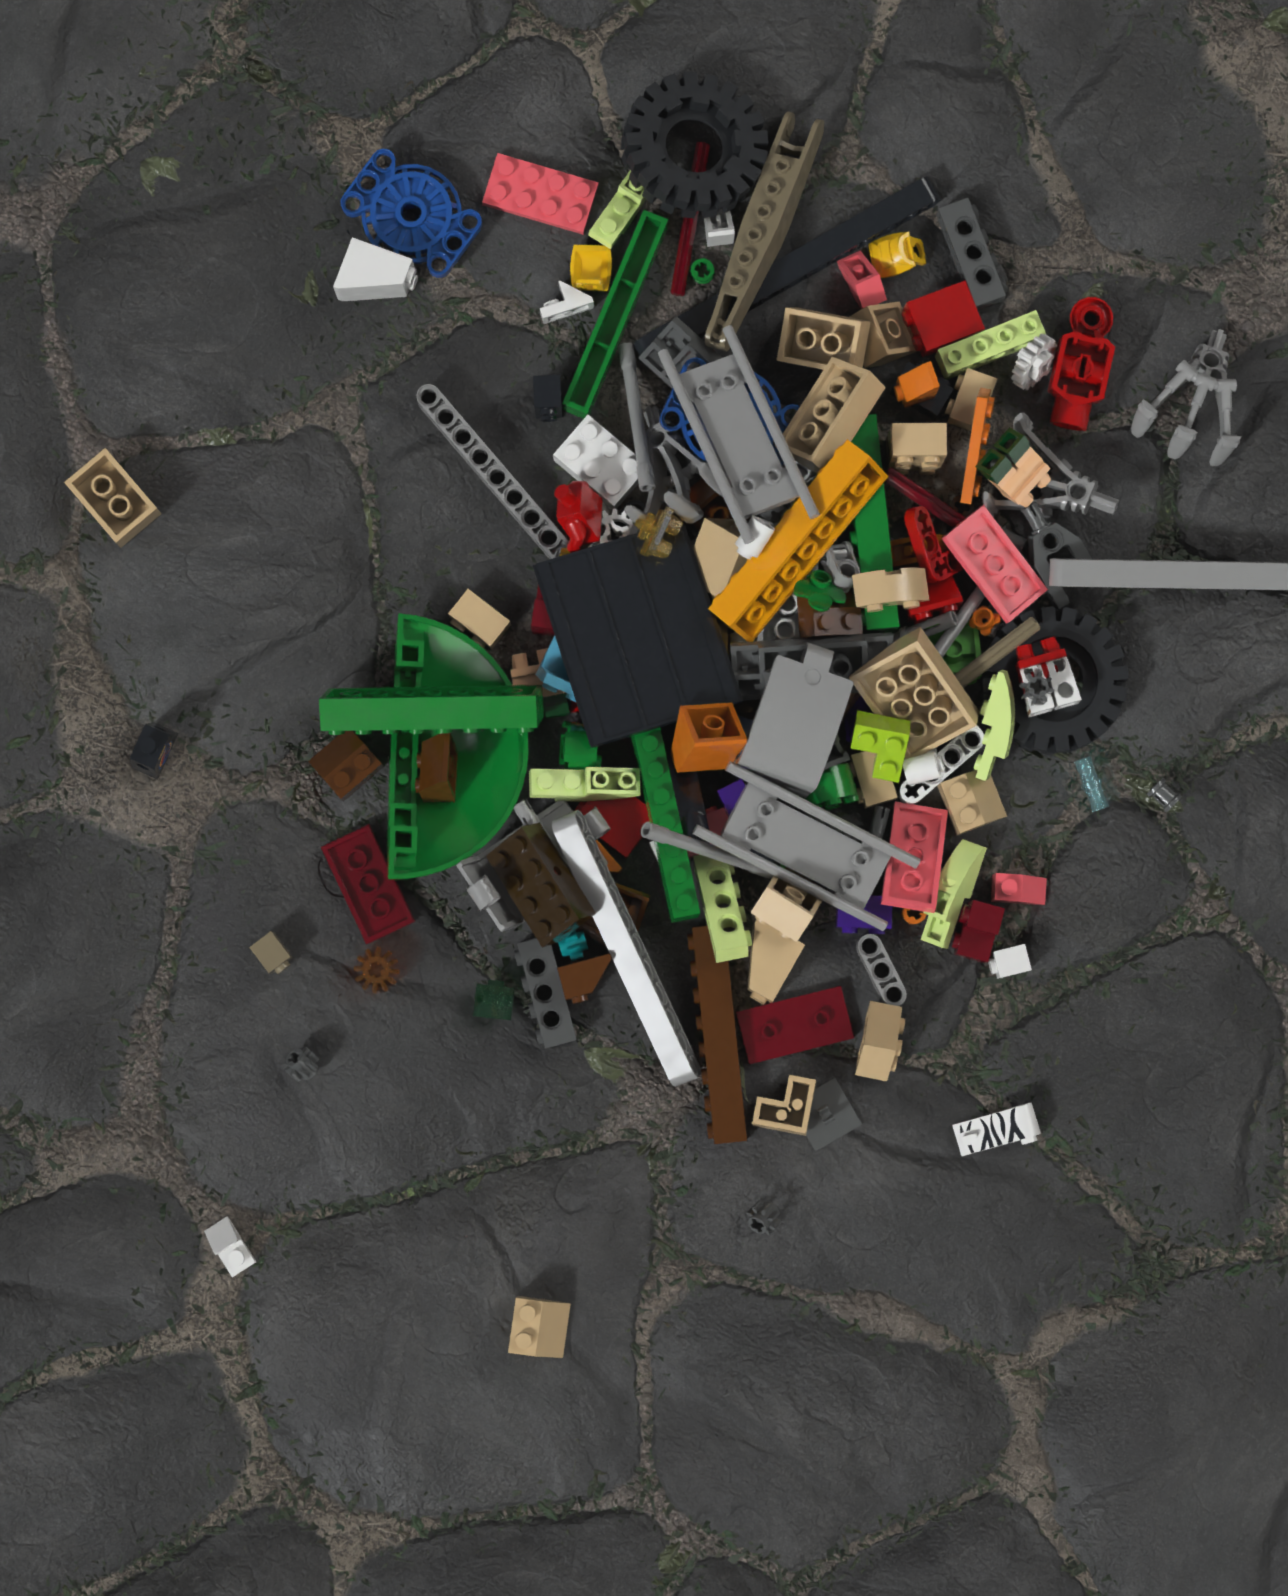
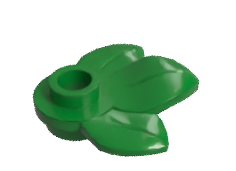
M814 570L807 576L806 580L797 581L793 589L795 596L808 598L809 605L820 612L828 611L831 608L832 602H846L845 592L833 585L831 575L823 570Z

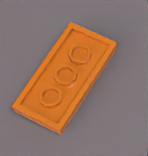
M980 388L977 395L960 503L971 504L973 497H978L981 489L982 476L978 475L979 470L975 466L985 456L987 451L982 449V444H987L991 424L986 423V419L991 418L994 408L995 397H990L991 389Z

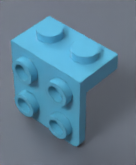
M554 635L535 675L543 682L542 687L554 693H557L559 689L567 693L566 697L576 702Z

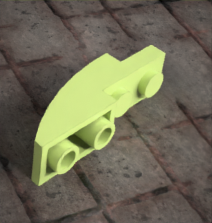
M631 170L589 231L590 237L609 249L613 247L620 235L624 234L646 201L642 196L644 187L640 186L635 189L629 179Z
M1003 669L997 675L993 674L988 688L992 690L989 701H984L980 715L984 716L982 723L992 726L991 730H986L982 744L986 745L983 755H978L974 765V770H977L975 778L984 781L990 778L996 757L1002 759L1008 757L1015 725L1014 694L1008 671Z
M640 768L530 769V798H555V801H597L640 796Z
M962 839L940 872L935 913L924 912L929 916L921 940L948 949L964 898H971L987 849L986 847Z

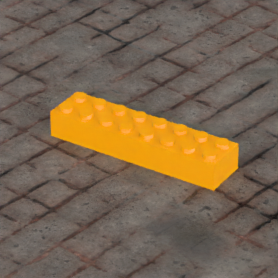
M847 439L843 445L836 449L831 460L818 471L816 478L808 486V490L820 515L810 519L799 496L794 505L784 512L782 519L774 528V533L758 558L752 556L750 560L747 559V562L739 572L731 577L725 589L713 599L708 609L747 642L754 641L791 596L796 582L805 579L888 478V475L868 454Z

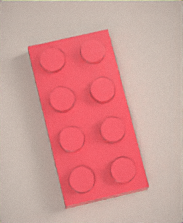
M497 153L482 205L584 235L599 182Z
M984 505L978 507L941 538L1005 623L1011 622L1048 590Z
M895 801L889 843L921 860L915 869L892 856L890 857L885 868L882 905L935 913L948 810Z

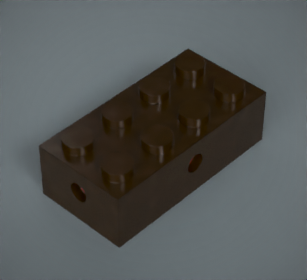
M540 822L521 827L486 855L542 948L562 941L596 914Z

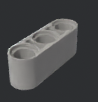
M874 934L862 936L856 943V950L881 1001L884 1004L900 1006L904 1003L907 993L881 940ZM865 939H871L875 942L876 950L874 953L867 954L863 951L862 943ZM883 963L888 967V974L885 978H879L875 975L874 967L876 964ZM890 987H895L900 991V999L895 1003L890 1002L886 997V992Z

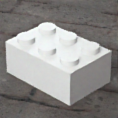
M589 415L583 419L553 454L554 461L577 481H586L589 487L603 498V503L612 510L613 508L617 509L639 484L636 454Z

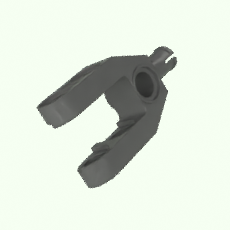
M1033 502L1028 508L1024 507L1021 509L1033 529L1031 534L1027 535L1029 565L1048 590L1045 594L1051 604L1055 606V609H1061L1070 602L1061 586H1049L1050 565L1046 557L1059 551L1064 546L1068 547L1074 559L1092 558L1079 537L1056 522H1047L1037 503ZM1050 533L1053 537V543L1050 547L1046 548L1043 539L1045 535Z

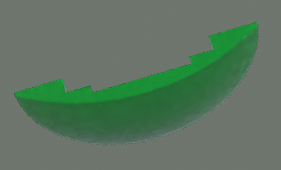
M398 613L393 687L512 685L493 657L465 634L432 619ZM507 728L506 732L501 733L490 732V729H480L477 733H464L463 729H453L451 735L458 751L455 802H423L420 793H416L415 779L420 777V768L417 767V752L422 751L423 741L439 734L436 733V729L426 730L425 733L411 734L409 730H399V733L390 734L388 880L418 878L444 871L455 866L461 860L474 855L498 833L516 805L524 784L529 752L527 732H518L517 728Z

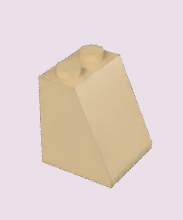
M704 518L693 547L706 590L711 594L710 597L712 599L725 589L731 577L739 572L747 562V558L737 552L738 547L735 545V542L739 538L740 533L734 519Z
M757 920L754 922L752 930L747 990L752 992L750 998L764 1005L766 1001L769 1003L774 1001L805 944L800 941L796 942L785 939L778 933L777 929L770 925H764Z

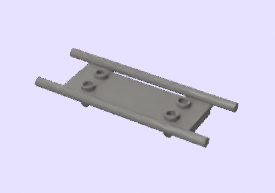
M728 325L722 331L733 352L732 355L680 374L668 349L659 351L658 356L744 543L749 544L755 540L746 521L752 515L755 516L795 501V498L799 496L810 519L818 517L820 513L732 325ZM746 383L748 384V387L755 399V402L761 412V415L768 427V430L786 466L784 468L782 467L777 457V454L771 444V441L745 388L744 384Z
M729 761L725 771L747 781V785L742 790L721 831V836L698 824L695 826L692 834L884 931L888 921L864 910L891 856L915 869L918 867L921 859ZM777 797L809 813L810 815L840 829L841 831L861 840L862 842L859 843L837 832L836 830L806 816L805 814L777 801ZM753 849L775 860L776 862L816 881L817 883L835 891V894L766 860L765 858L751 852L750 850Z

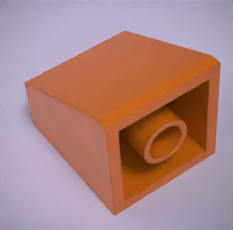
M733 703L680 706L670 752L677 773L726 769L729 761L734 762L746 745L747 737Z

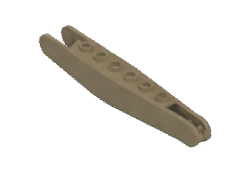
M789 111L785 113L742 219L713 315L706 330L705 345L707 347L726 352L730 349L722 329L732 325L735 333H737L782 247L823 136L824 120L816 119L814 121L805 146H794L788 142L794 129L795 114ZM784 153H785V154H789V155H793V156H797V157H800V158L797 159V158L785 156ZM732 297H738L727 321H725Z

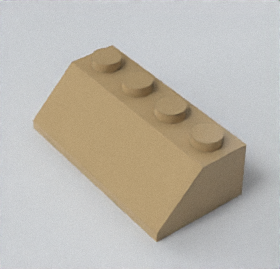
M834 357L830 359L783 432V436L795 461L807 469L818 473L831 460L839 446L843 445L847 439L850 442L852 441L886 388L871 371Z

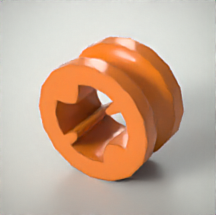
M902 908V916L909 924H918L927 915L922 911V913L918 914L921 917L916 920L914 916L909 917L907 915V911H910V909Z

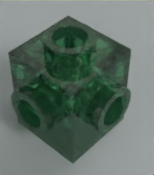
M488 980V985L477 984L473 1016L511 1020L515 988L504 987V981Z

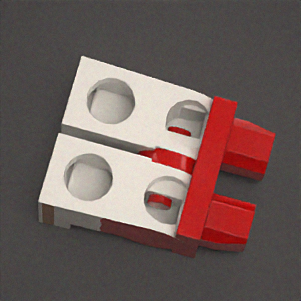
M1055 637L1040 641L1043 651L1042 655L1034 656L1031 644H1025L1016 648L1018 662L1015 668L1018 673L1019 682L1028 683L1026 674L1030 673L1033 677H1036L1037 673L1042 671L1043 678H1052L1048 685L1049 688L1054 689L1052 694H1045L1047 697L1045 704L1038 699L1033 706L1031 705L1032 699L1024 698L1028 718L1051 712L1053 709L1058 710L1076 705L1082 700L1066 657L1065 648L1060 649ZM1038 682L1030 686V688L1034 689V694H1038L1043 690L1039 688Z

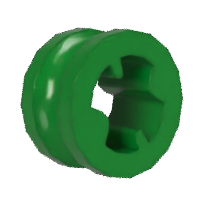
M700 258L693 262L691 275L695 282L707 284L714 278V266L710 260ZM701 265H706L707 271L710 272L709 275L704 274L703 278L699 277L696 268L699 267L701 269Z

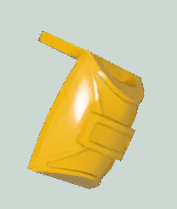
M910 232L886 235L868 244L872 266L879 273L881 279L904 273L915 267L916 264L926 265L923 242L921 239L910 236ZM915 245L918 249L919 257L913 250V247H915Z
M574 245L570 263L572 287L585 291H608L612 271L611 249L604 245Z

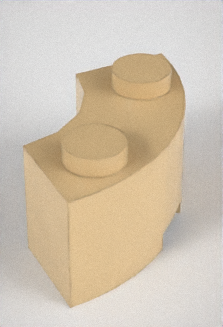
M901 568L900 570L890 572L878 570L852 575L856 607L867 608V612L882 611L883 606L903 605L904 609L920 607L919 602L929 600L925 568Z

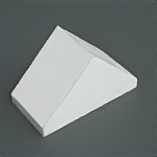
M720 208L716 216L704 218L707 247L734 244L735 231L730 211L724 213Z

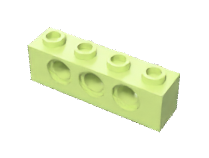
M1035 310L937 350L935 358L943 377L948 380L965 373L967 368L973 370L1018 352L1022 348L1027 347L1028 342H1033L1035 336L1039 337L1041 333L1045 335L1046 332Z
M703 855L693 856L694 871L716 963L748 957V946H752L750 931L744 930L743 922H746L744 906H738L737 902L741 895L738 882L733 883L731 875L735 874L734 866ZM714 880H722L723 883H721V884H714V883H712V881H714ZM721 903H726L729 906L726 908H720L717 905ZM726 927H733L735 930L732 932H726L723 929Z

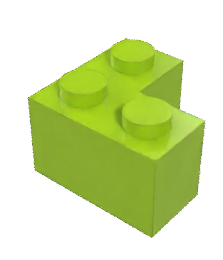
M857 710L852 732L851 749L876 753L872 778L899 783L910 735L911 721Z

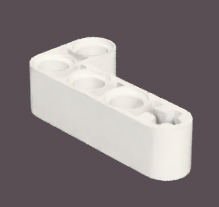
M977 725L953 738L949 744L937 753L938 756H942L945 771L941 772V778H938L936 781L922 782L923 786L915 792L917 798L913 796L908 798L905 795L907 792L906 786L911 789L916 784L909 786L907 780L904 781L898 790L900 801L908 804L918 803L983 746L984 733ZM968 733L975 734L978 737V745L974 747L967 745L965 735ZM950 750L956 752L958 762L956 764L948 763L945 760V752Z

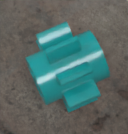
M583 930L573 931L562 941L558 942L562 956H570L571 961L583 958L582 951L589 950Z

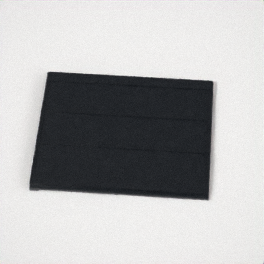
M682 520L668 523L659 545H655V540L661 526L533 565L590 748L676 723L680 706L730 702L735 705L743 702L715 614L708 609L711 606V602L685 523Z

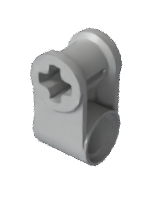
M843 541L839 545H832L820 559L824 571L831 575L833 585L848 593L853 586L852 575L860 573V567L857 564L851 543Z

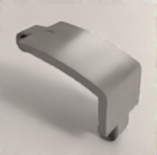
M807 642L800 662L781 655L775 658L747 737V743L734 763L804 798L817 788L853 687L852 680L829 673L834 651Z
M557 801L537 815L549 836L557 843L558 841L552 830V821L573 812L567 801ZM596 806L584 815L595 841L611 829ZM521 827L479 855L466 858L456 864L470 885L466 888L467 892L480 911L486 910L501 932L516 928L526 921L486 855ZM559 846L558 849H559V851L561 852V855L563 856V858L566 860V858H565V856H564V854H563V852H562V850H561V848H560V846Z

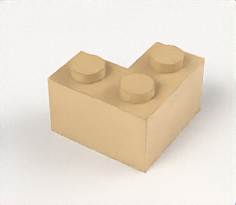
M870 1001L865 1018L863 1038L858 1052L855 1075L887 1081L890 1071L895 1072L897 1059L902 1048V1040H898V1035L903 1034L905 1019L901 1018L902 1007Z
M789 1075L784 1101L757 1096L752 1121L753 1126L806 1136L816 1080Z

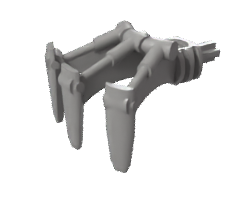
M1223 330L1211 331L1207 345H1198L1191 360L1188 362L1183 360L1176 367L1175 370L1178 373L1165 385V389L1151 404L1143 399L1138 405L1131 425V433L1136 438L1142 437L1158 417L1157 408L1187 381H1193L1194 385L1198 386L1191 402L1192 406L1185 425H1178L1170 440L1167 450L1169 458H1180L1196 439L1198 432L1191 429L1198 409L1202 407L1208 390H1214L1220 420V436L1209 461L1210 466L1223 464L1240 444L1241 436L1231 435L1230 412L1232 411V392H1236L1237 381L1236 379H1227L1226 370L1229 354L1222 351L1227 337L1226 334H1223Z
M649 406L645 408L646 412L643 414L649 427L645 431L656 487L654 490L649 491L643 512L635 506L628 505L624 509L625 513L642 531L662 526L660 519L656 518L661 504L665 501L682 521L689 524L694 523L704 515L700 506L692 503L690 499L691 489L689 480L694 478L695 473H699L716 493L722 497L723 495L708 463L697 456H693L685 449L686 443L678 430L670 432L663 429L659 422L660 411L658 407L654 406L651 408ZM664 420L668 426L675 427L673 422ZM678 450L691 460L683 469L675 456ZM667 466L671 473L670 476H667ZM676 487L677 494L668 491V489Z
M1023 412L1019 413L1013 420V430L1026 436L1041 452L1040 455L1053 468L1050 471L1051 481L1046 487L1040 488L1042 496L1032 501V503H1037L1044 518L1053 516L1052 509L1066 511L1070 506L1071 511L1077 513L1081 509L1084 515L1087 514L1090 506L1114 515L1119 500L1096 492L1098 481L1093 480L1090 482V477L1088 476L1081 478V472L1070 471L1073 467L1064 458L1060 461L1031 431L1034 427L1029 416ZM996 459L990 461V469L997 462ZM1065 477L1069 483H1061L1059 480ZM1077 488L1086 490L1084 497L1080 499L1073 498L1072 492ZM986 490L983 492V505L993 517L998 514L997 510H1021L1024 508V506L1010 500H997ZM1057 492L1064 494V496L1053 497V494Z

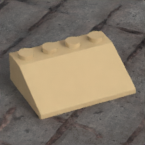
M921 627L896 640L849 676V679L853 681V685L874 714L911 721L910 735L905 753L906 759L925 754L977 726L978 708Z

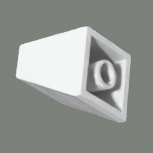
M352 237L333 288L340 301L407 297L409 290H414L418 275H415L416 269L411 258Z

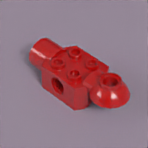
M1097 297L1083 298L1073 306L1070 313V324L1073 332L1064 334L1058 341L1047 392L1055 398L1050 424L1060 428L1086 431L1092 405L1100 403L1105 396L1115 346L1108 339H1105L1104 336L1113 325V313L1110 306L1104 300ZM1085 314H1093L1097 319V324L1094 326L1087 325L1084 320Z

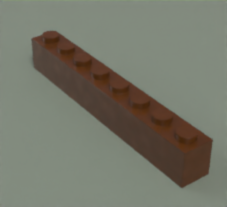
M708 926L692 927V934H687L688 948L689 950H694L695 960L690 961L691 977H697L698 987L693 988L694 1004H700V1014L695 1016L697 1031L702 1030L703 1041L698 1042L700 1058L705 1057L706 1068L701 1069L702 1084H708L709 1095L704 1096L705 1112H711L712 1121L707 1123L708 1139H713L714 1144L747 1141L729 962L716 963Z

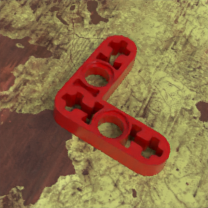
M923 506L907 509L904 516L905 525L919 567L925 568L927 582L942 581L963 570L964 568L949 548L941 551L928 510ZM924 539H925L926 542H927V546H928V547H927V550H926L925 545H924ZM948 556L951 561V568L948 564Z

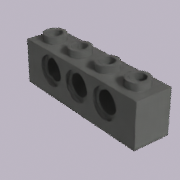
M969 198L938 208L936 217L961 282L966 281L977 310L979 311L1003 302L1006 297L1005 293L1008 292L1004 278H999L996 271L998 262L995 254L990 253L986 245L989 243V239L985 229H980L977 221L979 213L976 205H971ZM966 225L971 233L962 235L958 232L957 227ZM970 249L977 250L980 258H969L967 251ZM985 274L990 282L982 284L977 281L976 275Z
M537 938L518 943L519 950H515L514 955L517 965H523L526 976H522L521 981L524 992L530 991L533 1001L528 1003L531 1018H537L539 1028L535 1029L538 1044H544L545 1049L577 1041L552 945L542 948ZM535 959H540L545 963V970L541 974H533L530 971V964ZM547 985L551 987L552 996L549 1000L542 1001L537 997V990L540 986ZM554 1011L559 1015V1023L556 1026L549 1027L544 1023V1016L547 1012Z

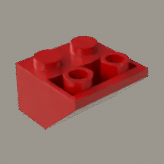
M953 576L942 581L927 582L929 600L919 602L920 607L904 609L902 605L906 623L913 621L915 625L932 616L941 615L949 611H957L963 599Z

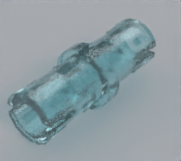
M1091 756L1075 761L1074 764L1082 782L1080 786L1086 792L1092 812L1108 807L1109 804L1101 787L1102 780L1098 778Z

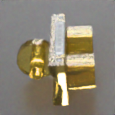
M665 507V510H658L656 517L648 512L645 520L636 519L634 525L640 529L637 537L645 540L640 554L646 557L654 555L660 558L669 556L673 544L663 540L662 537L665 532L673 536L677 535L683 524L681 520L672 515L673 509Z

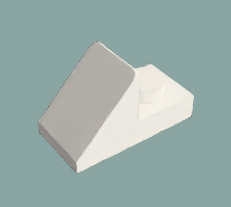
M558 281L564 301L559 302L558 299L544 303V307L540 308L543 324L593 309V298L562 281Z
M228 1216L204 1231L214 1254H218L232 1277L256 1263V1260Z

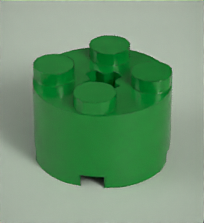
M564 721L562 727L567 728L565 734H561L559 764L564 765V769L585 770L586 767H601V755H597V747L590 748L583 722Z
M849 763L838 764L825 769L817 788L806 798L803 797V799L821 808L824 807L827 811L840 808L842 802L845 805L859 801Z

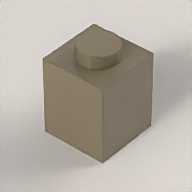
M272 931L249 947L269 974L276 972L279 975L290 966L288 961L293 958Z

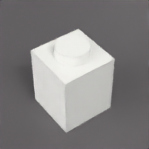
M1025 944L991 952L992 958H989L988 961L991 974H996L997 979L1032 970Z

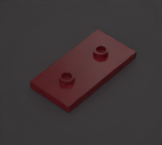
M370 824L321 847L366 945L416 922L396 879L388 880V862Z
M841 986L736 1012L749 1064L854 1038Z

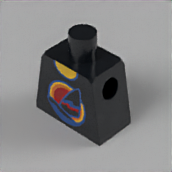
M154 722L145 724L130 756L132 768L158 780L179 733Z

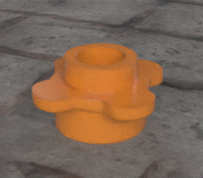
M981 606L973 613L972 618L969 620V626L973 629H978L981 635L988 636L991 634V629L994 625L1000 623L1001 617L998 613H992L987 606Z

